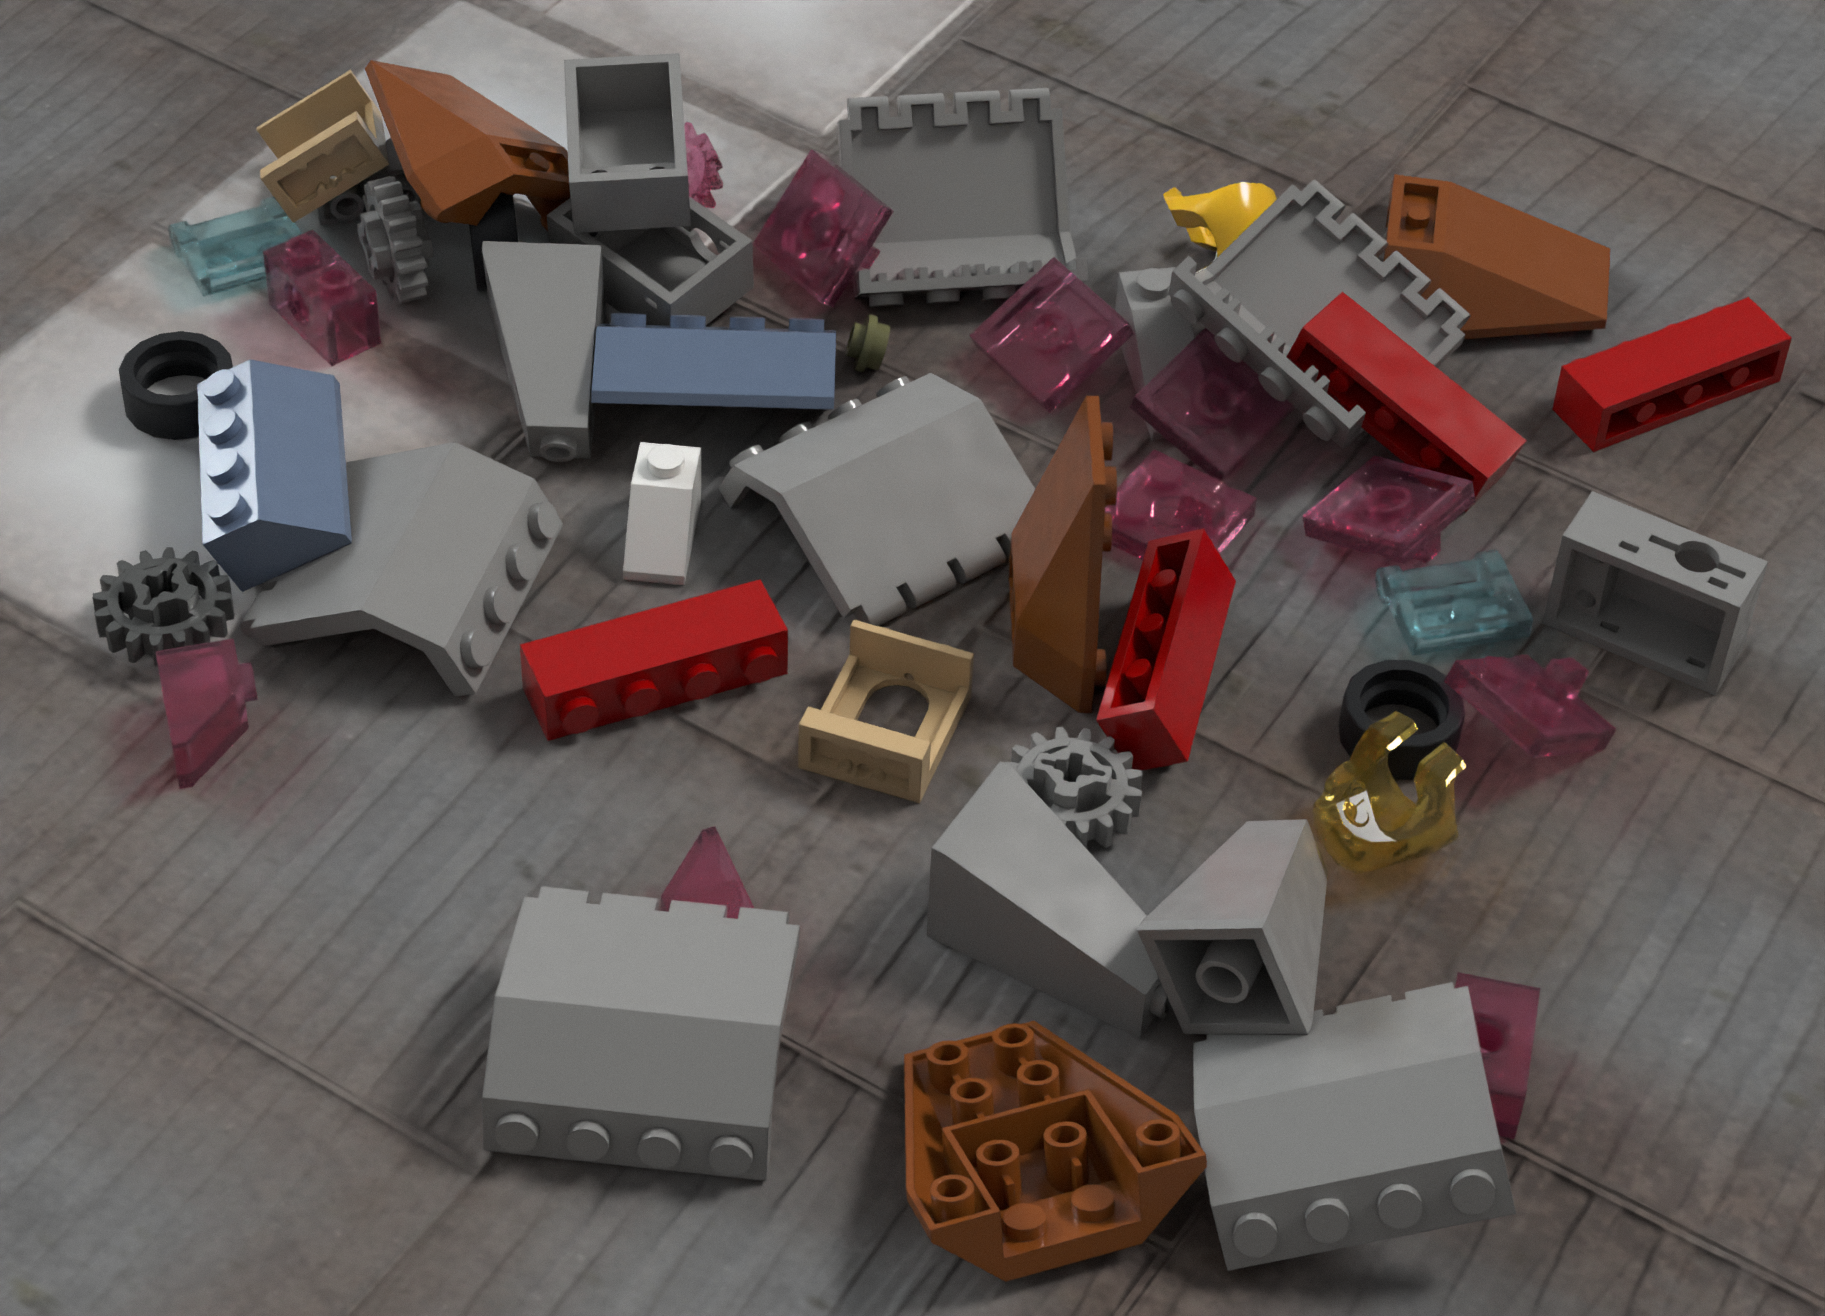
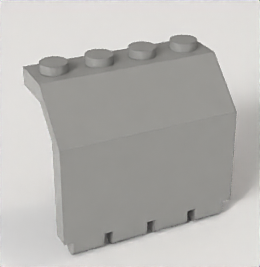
M1049 88L1009 90V111H1001L999 90L954 92V114H945L943 93L898 95V117H889L887 96L847 99L848 119L837 122L845 248L854 298L869 297V307H892L904 305L903 295L926 294V304L960 302V292L982 291L983 301H996L1017 298L1016 289L1039 287V297H1062L1073 295V285H1080L1088 281L1087 257L1076 258L1070 233L1062 108L1051 109Z
M1313 180L1302 191L1292 184L1206 269L1196 273L1197 263L1190 256L1185 258L1172 271L1168 295L1171 296L1172 305L1184 319L1193 324L1199 321L1215 335L1214 339L1217 346L1228 358L1235 362L1243 360L1258 373L1261 385L1272 397L1282 402L1287 399L1303 413L1305 424L1316 436L1325 441L1332 439L1342 449H1345L1369 434L1361 428L1366 412L1358 405L1350 412L1345 410L1327 394L1330 383L1327 377L1323 375L1316 382L1319 373L1318 369L1312 365L1304 373L1286 357L1302 327L1343 291L1438 368L1463 343L1466 334L1460 329L1468 321L1471 314L1441 288L1437 289L1425 300L1421 295L1429 287L1432 280L1397 250L1384 262L1379 260L1378 257L1384 252L1389 243L1355 213L1349 215L1339 225L1335 220L1341 215L1346 206L1317 180Z
M932 373L912 382L909 381L907 376L897 378L877 392L878 398L863 405L859 399L850 400L832 411L828 416V421L814 428L809 421L804 422L784 433L779 438L780 443L763 451L760 445H755L742 451L730 460L729 465L731 469L718 487L729 508L740 504L750 489L775 503L843 619L854 614L858 621L880 626L906 612V604L914 609L956 587L955 578L958 582L964 584L1004 564L1005 555L1010 559L1011 533L1035 491L1034 486L981 399Z
M456 442L347 462L346 471L352 543L266 581L263 585V591L258 593L241 622V631L249 638L258 639L263 646L376 629L424 651L455 697L476 694L563 526L555 507L548 501L534 478Z
M544 886L541 887L538 898L524 897L494 1000L482 1095L483 1151L767 1181L771 1155L772 1108L779 1047L799 948L800 925L788 924L789 912L740 907L738 919L727 918V905L671 900L669 912L658 911V898L603 893L600 904H590V891Z
M1453 982L1406 991V999L1393 1001L1392 996L1387 995L1336 1006L1337 1013L1324 1015L1323 1009L1315 1010L1313 1024L1308 1035L1207 1034V1040L1193 1043L1194 1113L1200 1147L1206 1154L1207 1167L1204 1170L1208 1193L1227 1271L1516 1214L1486 1079L1468 986L1454 988Z

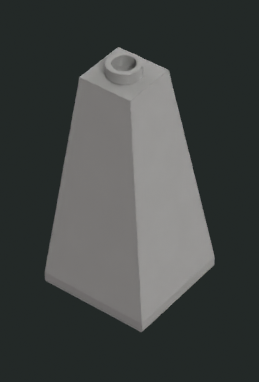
M483 241L482 255L491 318L530 457H544L554 462H566L573 458L590 459L596 403H591L596 328L600 324H605L607 311L601 245Z
M1000 761L931 848L926 936L1138 1038H1141L1156 1016L1164 1019L1170 1013L1172 1006L1137 931L1140 923L1147 915L1015 769Z
M1307 819L1247 821L1140 923L1137 929L1138 934L1184 1034L1308 1035L1313 1024L1328 869Z

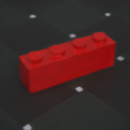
M1343 291L1302 327L1286 356L1304 373L1312 365L1318 369L1319 373L1316 382L1323 375L1330 380L1327 390L1328 395L1348 412L1356 405L1366 412L1361 428L1465 513L1504 476L1527 441Z
M1747 297L1723 307H1716L1707 313L1680 323L1670 324L1661 330L1631 341H1624L1617 346L1585 358L1575 359L1561 366L1552 410L1593 452L1780 382L1792 337L1752 299Z
M1204 528L1150 540L1145 551L1096 719L1105 735L1115 739L1114 748L1117 753L1127 751L1132 753V769L1147 770L1188 762L1236 583L1235 578Z
M761 579L520 644L522 686L547 741L788 674V629Z

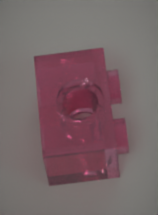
M313 229L263 251L269 305L331 366L381 344L376 290Z
M1458 972L1454 988L1465 986L1469 988L1498 1134L1502 1137L1515 1139L1527 1092L1540 988Z

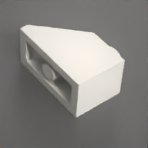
M640 442L630 488L623 580L685 586L702 501L700 447Z

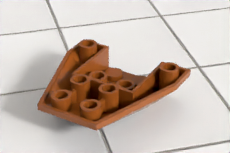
M370 60L365 67V71L406 179L420 197L421 207L431 218L441 223L454 222L477 226L501 192L508 195L522 194L527 196L540 214V222L548 231L547 215L570 198L568 151L565 147L451 75Z
M1394 174L1390 187L1386 218V241L1389 244L1384 250L1383 262L1397 250L1432 280L1429 287L1421 295L1425 300L1437 289L1441 288L1470 313V318L1460 329L1466 334L1464 339L1605 329L1608 309L1610 248L1453 182Z
M1086 396L1013 529L1011 533L1008 573L1013 667L1078 713H1092L1094 687H1105L1107 671L1106 650L1097 649L1102 554L1103 552H1111L1112 516L1111 513H1105V507L1116 505L1117 471L1116 466H1105L1104 462L1112 460L1113 425L1112 422H1101L1099 396Z
M1036 1021L1022 1024H1006L1000 1026L995 1031L957 1041H941L929 1048L904 1054L907 1201L933 1244L1005 1282L1142 1244L1207 1167L1205 1152L1177 1114Z

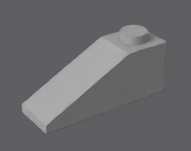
M1175 267L1119 272L1114 328L1152 441L1206 436L1210 433V422L1192 323L1184 319L1176 311L1171 303V296L1168 295L1171 275Z

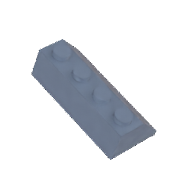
M611 313V324H600L596 328L591 403L834 409L836 330H824L825 320L813 318H789V329L765 328V318L730 317L729 327H706V316L670 315V326L646 325V314Z
M250 359L230 369L219 370L206 380L198 383L202 544L237 587L244 592L351 544L352 536L340 383L335 376Z

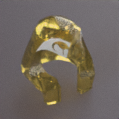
M1397 711L1368 727L1356 745L1350 760L1345 761L1329 775L1324 785L1323 794L1313 805V821L1318 840L1337 865L1354 874L1365 873L1431 855L1457 841L1459 836L1455 818L1454 781L1458 773L1464 770L1466 766L1462 758L1445 742L1419 762L1414 777L1418 795L1417 803L1415 804L1406 797L1388 768V754L1418 731V728L1413 719Z

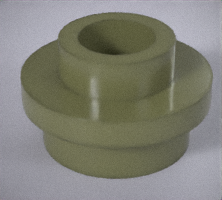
M868 314L864 325L854 322L845 356L855 358L853 367L855 371L863 373L865 367L877 371L880 369L888 344L890 326L878 323V316Z

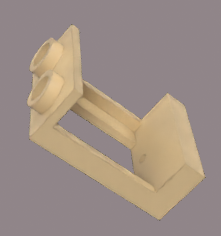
M351 70L257 127L258 133L277 157V160L260 170V179L293 223L389 165L382 114Z
M853 620L850 625V654L821 710L808 706L799 723L798 768L920 803L971 699L974 653L893 631L889 628ZM893 685L908 686L919 691L926 698L929 707L915 737L858 721L869 697L875 691Z

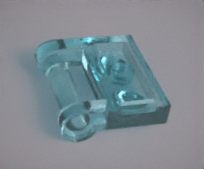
M274 196L262 199L258 207L189 225L187 221H182L168 226L174 252L178 258H182L203 297L226 292L236 287L271 277L283 276L289 272L312 266L310 246L296 223L290 220Z
M1495 549L1477 552L1474 559L1408 570H1401L1398 565L1381 567L1376 571L1375 581L1379 599L1383 604H1388L1412 656L1530 637L1533 617L1500 553Z

